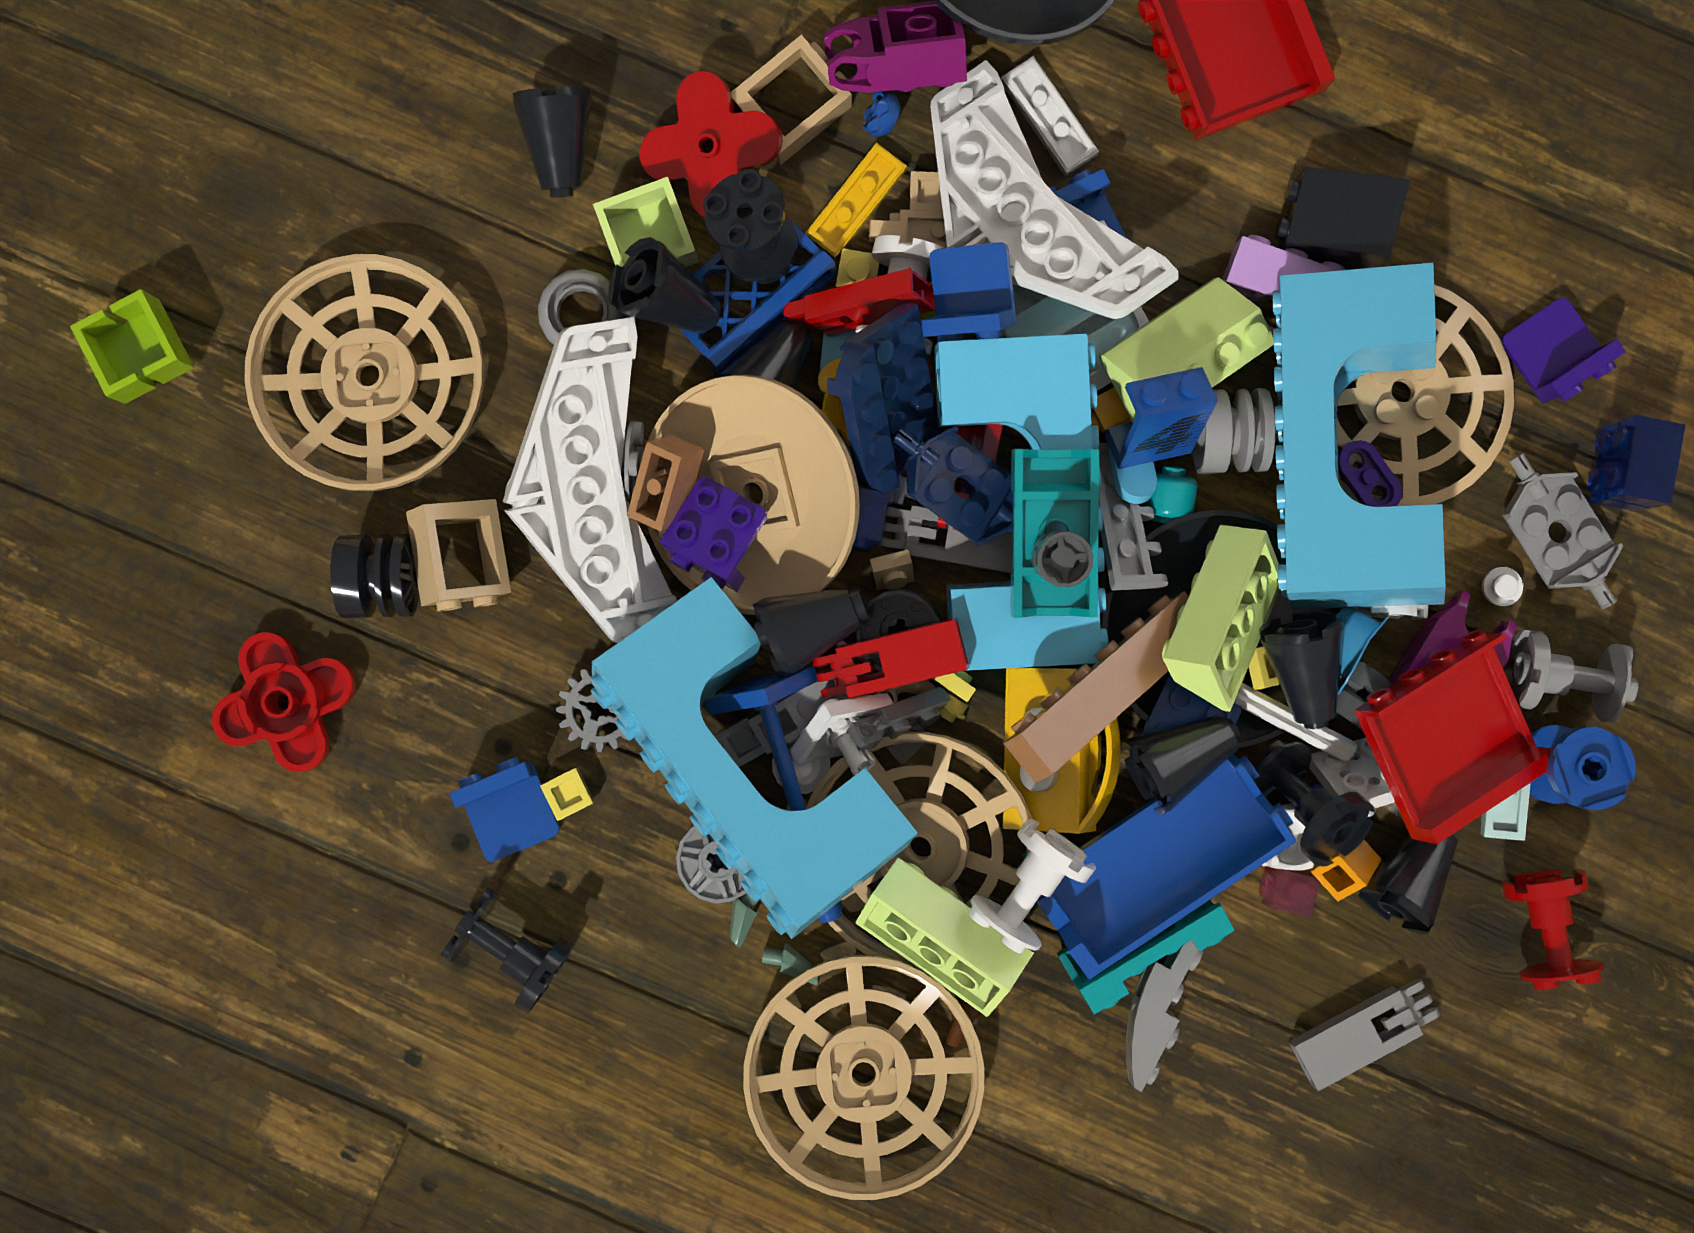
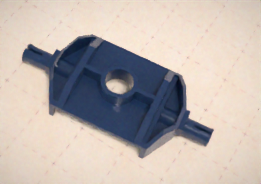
M957 426L926 442L923 440L919 441L904 430L903 427H900L892 437V442L909 453L907 458L910 460L906 478L908 495L978 546L1006 531L1008 533L1013 532V491H1011L1010 473L955 433L959 429ZM957 478H961L969 484L970 495L967 499L958 497L954 491V482Z

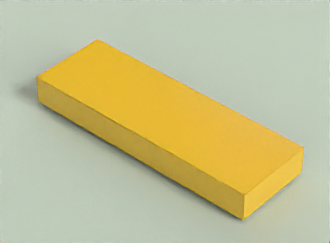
M876 142L806 231L805 235L836 261L842 252V248L845 249L906 172L907 165Z

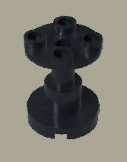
M746 169L741 173L733 174L720 181L712 189L711 193L705 197L703 207L705 210L706 227L713 239L720 244V253L726 267L731 274L744 282L748 280L750 282H758V284H769L781 279L791 270L795 263L799 239L792 221L785 214V201L780 189L769 178L761 176L753 169Z
M1282 740L1275 741L1267 748L1265 759L1255 769L1259 777L1253 781L1271 805L1286 797L1295 806L1294 816L1305 826L1300 840L1301 852L1317 866L1331 865L1334 862L1329 857L1334 856L1338 852L1346 857L1364 840L1373 824V820L1368 817L1369 811L1375 812V808L1358 792H1347L1334 798L1324 788L1312 789L1303 781L1312 760L1310 748L1302 742L1286 744Z
M487 888L474 907L478 911L476 913L470 910L466 912L454 930L460 934L459 938L454 935L442 951L441 956L452 962L471 940L503 962L499 970L524 987L514 1006L529 1013L547 990L554 976L558 974L574 947L561 937L547 953L524 936L518 942L513 940L485 920L498 899V894Z

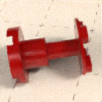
M1561 869L1542 870L1514 876L1516 884H1512L1507 879L1501 881L1504 898L1510 901H1526L1531 927L1541 929L1547 962L1535 964L1519 971L1520 978L1527 982H1533L1535 990L1559 987V981L1575 979L1577 984H1593L1602 981L1600 972L1605 969L1602 961L1572 959L1566 926L1574 923L1569 896L1589 889L1585 870L1572 869L1574 877H1562Z

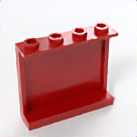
M1304 0L1138 1L1141 19L1144 23L1149 22L1154 34L1152 37L1154 52L1158 59L1163 58L1167 67L1166 80L1168 87L1173 95H1178L1181 102L1180 114L1183 125L1187 131L1192 130L1196 141L1325 92L1335 80L1334 73Z
M1484 630L1467 633L1461 637L1459 645L1452 649L1435 653L1429 658L1430 663L1422 668L1412 669L1398 677V683L1390 688L1380 689L1371 693L1366 698L1368 702L1354 710L1408 832L1414 840L1439 844L1547 772V761L1551 748L1536 746L1494 649L1496 645L1506 640V636L1503 633H1485Z

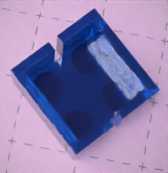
M1636 415L1622 420V422L1604 426L1596 439L1595 451L1599 453L1597 465L1592 471L1588 482V489L1591 492L1590 503L1633 512L1671 504L1686 424Z

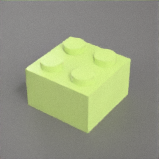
M668 177L593 204L615 265L618 264L623 267L630 257L625 254V251L639 239L647 237L662 242L686 267L699 262Z

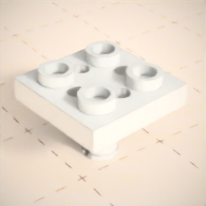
M888 693L865 694L839 701L838 699H830L822 703L817 708V713L808 726L800 732V737L790 750L796 764L844 756L853 775L858 774L864 768L869 771L876 763L874 757L871 756L868 749L858 751L857 746L846 730L853 722L875 715L882 707L894 704Z
M1367 738L1354 741L1357 744V748L1349 761H1341L1324 751L1311 754L1312 760L1309 768L1325 790L1334 798L1347 792H1358L1374 806L1375 810L1378 807L1395 802ZM1369 811L1368 817L1372 816L1375 812Z

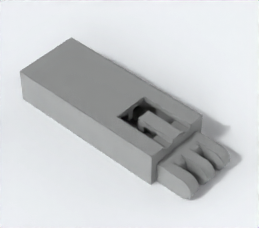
M912 505L911 511L891 507L883 508L882 515L898 519L897 524L881 522L880 531L895 533L894 540L885 537L878 538L877 546L902 551L909 549L910 556L914 558L1012 574L1013 532L1008 533L1006 531L978 546L959 531L953 530V527L948 523L945 528L938 527V516L925 507ZM921 526L948 530L945 547L920 543L919 537L935 540L937 532L936 529Z
M1415 979L1398 989L1391 986L1288 1041L1311 1086L1320 1091L1424 1035L1420 1027L1437 1019L1440 1013L1437 1007H1430L1422 1012L1420 1011L1421 1008L1433 1001L1429 993H1423L1413 998V994L1425 988L1422 979ZM1393 1008L1396 1014L1389 1018L1384 1017L1380 1019L1385 1028L1377 1032L1371 1019Z

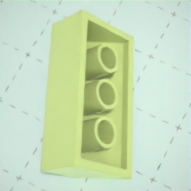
M1217 277L1100 354L1099 357L1133 423L1137 414L1125 389L1127 383L1203 367L1211 386L1214 387L1273 346L1274 339L1260 308L1221 278Z
M1220 525L1214 540H1211L1207 545L1206 559L1200 572H1197L1193 577L1191 593L1186 605H1183L1178 612L1176 628L1171 639H1168L1164 644L1162 658L1173 681L1219 709L1230 712L1260 640L1259 629L1263 624L1267 623L1280 591L1278 583L1279 563L1267 531Z
M899 857L874 890L855 922L986 1017L990 1015L1009 993L1034 954L1028 948H1025L1022 954L1008 948L1001 941L1003 935L991 925L989 928L981 926L969 916L968 912L971 908L958 900L957 895L952 890L944 886H938L928 879L918 866L909 862L906 863Z

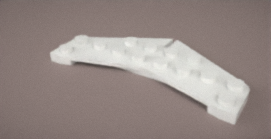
M987 60L967 73L966 82H958L948 86L933 97L930 108L947 248L1004 242L1009 248L1013 284L1112 319L1127 316L1178 280V270L1165 256L1150 247L1143 249L1056 196L1044 183L1005 95L1004 86L998 72Z
M634 317L571 326L563 329L558 334L503 499L504 503L541 497V503L504 511L609 639L615 643H619L677 602L675 595H672L638 522L627 516L629 502L624 494L621 469L632 359L636 358L638 338Z

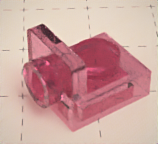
M1271 868L1269 873L1263 875L1260 883L1259 895L1263 897L1261 904L1272 909H1280L1311 918L1320 882L1317 878L1290 870Z

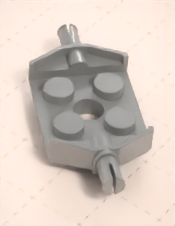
M1525 453L1508 461L1521 481L1517 483L1519 487L1502 516L1548 589L1582 587L1584 590L1590 589L1601 609L1617 602V599H1615L1604 582L1606 580L1604 577L1610 571L1623 545L1622 543H1613L1573 478L1579 476L1577 472L1539 475L1538 472L1534 471ZM1554 521L1561 523L1565 528V537L1560 543L1554 542L1548 533L1549 526Z

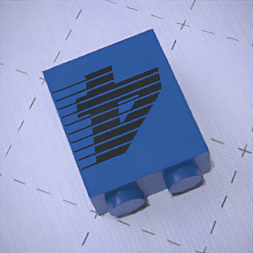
M1203 367L1126 384L1125 389L1137 414L1133 423L1109 427L1105 434V439L1118 469L1192 453L1218 402Z

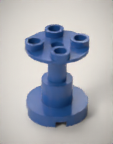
M1561 725L1544 726L1531 733L1537 747L1551 748L1547 761V772L1530 784V796L1534 799L1552 804L1568 803L1588 810H1603L1618 804L1627 795L1624 792L1628 788L1629 782L1634 781L1636 762L1631 748L1621 737L1615 736L1610 731L1599 727L1571 729Z

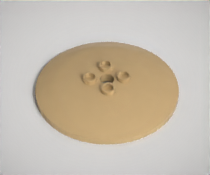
M731 375L715 378L690 388L672 402L658 419L648 441L672 434L705 449L695 484L700 478L708 477L754 503L756 502L752 500L749 494L751 483L757 484L763 492L761 503L756 504L765 509L767 519L737 566L738 571L745 580L738 592L727 586L722 591L741 614L755 615L753 604L766 597L823 591L838 575L851 552L856 537L860 507L859 489L852 459L843 439L828 417L812 401L790 386L776 380L753 375ZM647 526L660 556L672 573L692 591L705 582L701 579L704 573L693 567L690 572H686L669 561L671 554L660 543L666 530L660 532Z

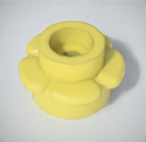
M944 688L950 700L940 711L941 717L952 723L956 717L964 720L966 717L963 714L969 704Z

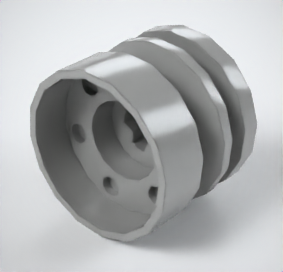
M1255 388L1250 395L1247 389H1239L1235 393L1231 407L1227 392L1224 389H1213L1218 402L1191 453L1195 471L1197 474L1224 473L1228 469L1232 455L1235 468L1239 473L1249 471L1250 466L1254 472H1266L1272 463L1276 439L1275 414L1270 392L1266 388Z
M693 826L680 841L676 856L678 875L686 889L700 900L715 904L731 902L746 894L741 885V881L744 878L735 866L731 869L727 868L725 864L720 869L713 866L714 859L709 855L710 853L717 854L715 849L719 846L710 834L704 837Z

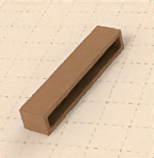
M1185 591L1171 600L1167 595L1158 599L1147 609L1151 616L1145 621L1141 617L1134 620L1121 631L1125 638L1120 643L1116 644L1112 640L1094 655L1098 660L1097 663L1091 668L1086 663L1067 678L1071 683L1067 689L1062 692L1058 687L1043 698L1039 704L1044 709L1036 716L1029 712L1011 726L1015 734L1003 744L1035 783L1053 775L1169 671L1163 661L1162 651L1165 642L1171 639L1176 628L1180 608L1186 605L1189 598Z

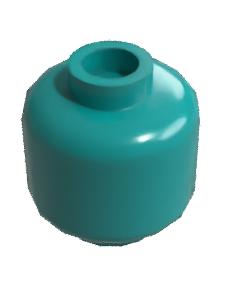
M1163 465L1162 472H1156L1157 487L1152 497L1143 505L1144 507L1153 508L1154 518L1152 521L1166 524L1176 518L1194 513L1198 485L1193 477L1185 475L1186 468Z

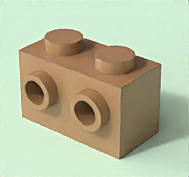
M672 434L647 441L627 516L660 532L668 529L695 485L705 449Z

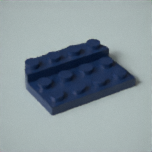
M907 301L847 339L840 346V350L844 352V355L839 363L836 378H828L827 381L828 394L840 397L852 453L851 459L857 481L883 493H890L900 487L898 475L909 468L910 460L907 458L909 453L892 442L895 432L900 427H903L904 430L919 441L923 440L924 442L940 434L918 304Z

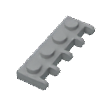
M1099 443V468L1101 474L1099 507H1101L1103 527L1100 534L1111 590L1157 589L1166 587L1168 585L1167 575L1153 574L1150 556H1156L1162 552L1159 542L1146 541L1142 522L1154 518L1153 508L1139 507V504L1129 503L1117 494L1108 456V443Z

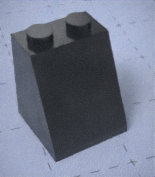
M1305 167L1297 178L1292 177L1287 186L1284 200L1290 203L1286 216L1281 215L1276 227L1275 238L1280 239L1278 248L1282 250L1287 248L1297 249L1305 252L1308 255L1307 259L1321 264L1324 261L1334 262L1343 266L1345 270L1379 267L1390 258L1410 180Z

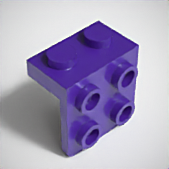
M1566 298L1555 300L1501 338L1504 350L1542 404L1557 397H1560L1562 402L1578 394L1584 389L1581 384L1582 381L1591 375L1595 380L1606 375L1617 367L1614 360L1626 352L1618 339L1600 346Z
M702 477L693 487L661 538L660 543L671 554L669 561L686 572H690L693 567L704 573L701 578L703 581L712 577L721 590L727 586L738 592L745 578L738 571L737 566L765 523L767 512L763 507L712 479Z

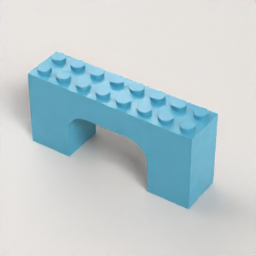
M1433 263L1280 276V290H1273V312L1276 315L1277 329L1273 330L1274 352L1277 355V366H1282L1274 367L1275 392H1277L1278 404L1283 403V406H1275L1276 431L1278 430L1279 442H1283V445H1276V467L1279 470V479L1284 480V484L1277 485V508L1280 509V519H1285V524L1277 525L1278 549L1281 551V558H1286V565H1278V583L1282 598L1289 599L1292 609L1444 604L1446 584L1443 505L1366 506L1351 499L1343 491L1338 481L1337 405L1344 389L1355 379L1369 373L1435 368L1436 319Z
M1087 334L943 341L935 345L934 360L938 427L1001 424L1021 433L1030 444L1031 449L1099 448L1098 426L1091 425V409L1097 408L1096 385L1090 384L1089 368L1095 367L1094 343H1088ZM1099 468V491H1100V488H1101V474H1100V468ZM1099 507L1098 531H1102L1103 518L1101 507ZM1053 521L1045 527L1044 534L1053 530H1067L1061 522ZM1102 547L1098 548V572H1104V552ZM1011 580L946 585L948 619L956 617L958 619L970 666L968 670L1092 664L1098 662L1094 655L1108 644L1107 630L1100 627V612H1106L1105 589L1099 588V586L1098 617L1031 616L1014 618L1011 616Z
M711 577L593 660L592 677L590 680L594 688L591 689V693L603 709L610 706L619 719L615 723L625 738L629 741L635 738L642 747L643 751L640 752V755L650 770L654 773L660 770L668 781L665 787L675 802L679 805L685 802L693 813L690 819L700 834L704 837L710 834L719 846L715 851L725 866L729 869L735 866L743 876L744 880L741 881V885L749 897L755 902L760 899L768 908L770 913L766 916L774 929L780 935L786 932L793 939L901 853L918 832L866 768L819 804L802 811L779 809L768 803L759 794L707 728L701 716L700 708L706 699L756 663L761 645L755 630Z

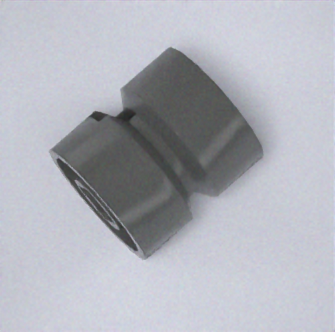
M1053 530L1043 534L1035 542L1031 552V563L1034 571L1042 580L1057 587L1070 588L1080 584L1088 577L1093 567V553L1090 545L1083 537L1073 532Z
M1359 661L1346 685L1338 695L1337 712L1334 719L1360 732L1362 727L1354 710L1368 702L1366 699L1368 695L1380 689L1390 688L1392 684L1378 671Z

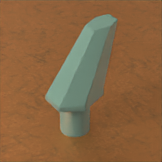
M747 893L732 903L729 937L739 948H741L754 918L758 914L754 909L758 901H753Z
M785 943L784 950L764 947L762 963L781 966L780 973L796 977L813 966L788 943ZM819 976L810 980L809 983L818 986Z

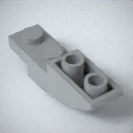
M859 659L853 660L854 665L861 664ZM831 666L827 667L826 669L818 673L831 670ZM867 673L860 674V675H857V677L864 676V675H868V674H867ZM834 679L816 682L778 700L775 708L786 744L800 737V732L808 726L817 713V708L822 703L830 699H838V701L851 699L848 698L847 693L822 698L820 690L828 686H836ZM760 711L751 712L722 728L716 734L721 745L738 767L765 752L767 755L772 753Z
M1191 941L1182 945L1177 952L1167 955L1164 963L1157 960L1147 966L1140 974L1133 994L1126 1032V1065L1128 1080L1135 1089L1141 1092L1146 1083L1151 1085L1154 1082L1161 1067V1063L1158 1060L1165 1048L1170 1049L1174 1045L1179 1035L1180 1028L1177 1025L1180 1020L1173 1013L1167 1011L1169 1005L1175 1006L1184 991V985L1181 983L1188 969L1193 971L1203 955V950L1199 951Z

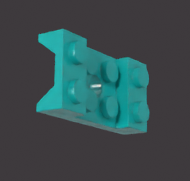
M1013 449L1011 461V491H1013L1011 616L1014 618L1031 616L1098 617L1099 449ZM1053 521L1061 522L1068 532H1073L1083 537L1090 545L1093 553V567L1088 577L1080 584L1070 588L1057 587L1042 580L1034 571L1031 563V552L1035 542L1044 534L1045 527Z
M1208 900L1090 980L1066 947L1056 954L1095 1015L1103 1009L1113 1007L1121 998L1129 994L1123 983L1125 979L1142 973L1147 966L1166 955L1177 952L1182 945L1189 941L1199 951H1202L1209 946L1218 944L1225 936L1235 930L1222 905L1219 902L1214 904L1211 900Z

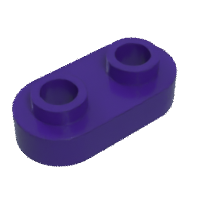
M1357 440L1344 444L1338 450V473L1360 504L1371 507H1391L1399 504L1402 497L1401 485L1372 444ZM1354 453L1362 458V463L1356 469L1349 463V458ZM1375 486H1379L1383 491V496L1379 501L1375 500L1372 496V490Z

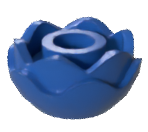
M893 91L874 92L873 104L864 113L866 124L862 126L863 130L869 132L868 136L880 137L889 134L893 129L901 107Z

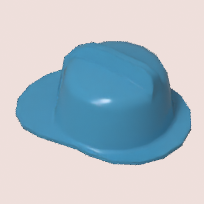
M1344 607L1336 615L1337 619L1342 617L1344 623L1340 667L1342 679L1339 683L1338 695L1352 675L1370 639L1388 620L1389 616L1383 622H1379L1352 607Z

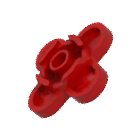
M698 71L688 75L678 88L676 95L678 123L651 130L641 143L639 155L642 167L651 177L657 180L668 177L670 182L687 180L692 206L699 215L705 218L703 201L711 193L712 189L728 176L741 173L746 169L763 167L773 162L781 151L783 136L778 123L771 116L763 112L746 111L734 113L732 95L727 83L711 72ZM712 139L714 147L711 152L707 153V144Z
M269 632L255 634L244 642L239 652V667L245 680L243 689L225 696L217 703L212 714L213 730L221 741L231 746H248L266 739L276 761L286 770L292 772L314 770L326 760L330 750V740L323 723V717L349 704L356 691L355 675L346 663L338 659L321 658L301 665L294 646L287 638L280 634ZM285 695H287L289 700L287 709L281 703Z

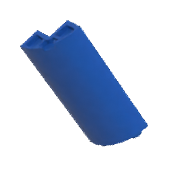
M1233 754L1168 813L1164 815L1156 813L1153 808L1159 806V804L1153 798L1081 846L1079 849L1087 855L1083 863L1085 865L1094 863L1096 866L1088 881L1081 883L1065 875L1050 897L1040 895L1036 901L1057 929L1068 952L1089 980L1297 842L1288 829L1294 822L1280 803L1272 806L1253 781L1259 777V774L1246 756L1238 759Z

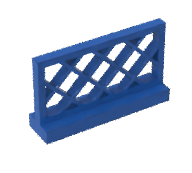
M793 221L792 223L799 239V247L797 246V248H805L812 257L802 266H793L780 279V286L774 292H759L758 282H753L752 292H731L733 274H731L726 265H722L724 261L720 251L693 274L705 286V279L712 273H726L725 292L710 291L717 299L724 300L723 318H720L716 326H722V338L709 349L701 341V334L679 329L719 374L779 321L789 320L783 314V309L787 303L804 299L806 295L820 292L838 276L834 260L824 250L821 251ZM731 300H752L751 312L745 318H730Z

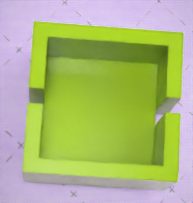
M142 289L109 305L112 313L128 320L124 324L120 318L100 310L70 326L105 396L126 404L155 389L154 380L165 384L195 368L160 300Z

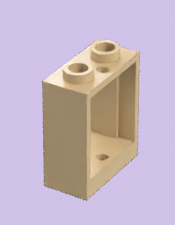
M802 34L731 92L733 109L736 113L746 111L765 113L752 97L802 57L833 94L834 97L786 136L782 134V148L775 159L780 165L852 107L851 91H843L829 85L828 67L826 64L828 58L816 42L809 44ZM840 71L835 73L838 78L847 80Z
M496 499L424 504L406 512L421 607L437 605L438 612L462 608L461 602L473 601L474 607H484L498 604L497 597L511 593ZM475 522L486 585L446 590L436 525Z

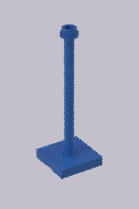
M814 666L802 668L797 673L778 678L775 673L754 677L705 700L709 715L748 708L760 711L790 811L806 810L775 705L778 704V700L818 682ZM840 900L821 915L819 922L827 923L842 916L841 909L843 908L842 901Z

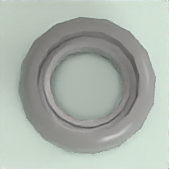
M578 269L568 270L550 281L542 291L538 304L539 325L549 342L554 345L558 334L565 329L560 322L559 310L566 297L574 292H590L601 300L604 311L601 322L625 318V315H622L615 306L610 304V281L597 272Z

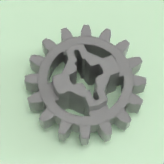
M587 669L581 670L582 680L579 682L574 678H569L567 681L572 690L570 692L560 691L559 696L566 700V706L557 707L556 712L565 713L567 718L559 726L560 728L571 727L573 730L568 740L574 741L579 737L583 739L581 749L587 750L592 742L596 743L597 752H604L606 742H609L613 749L620 748L619 737L626 738L619 728L611 734L599 736L604 725L611 722L615 723L619 718L617 715H602L598 719L595 718L597 711L592 709V706L585 704V702H598L592 694L586 695L581 693L583 689L592 684L590 680L592 677L591 673ZM609 706V707L607 708V709H609V712L614 713L613 710H612V709L610 708V706ZM575 708L580 709L585 719L583 728L576 718Z

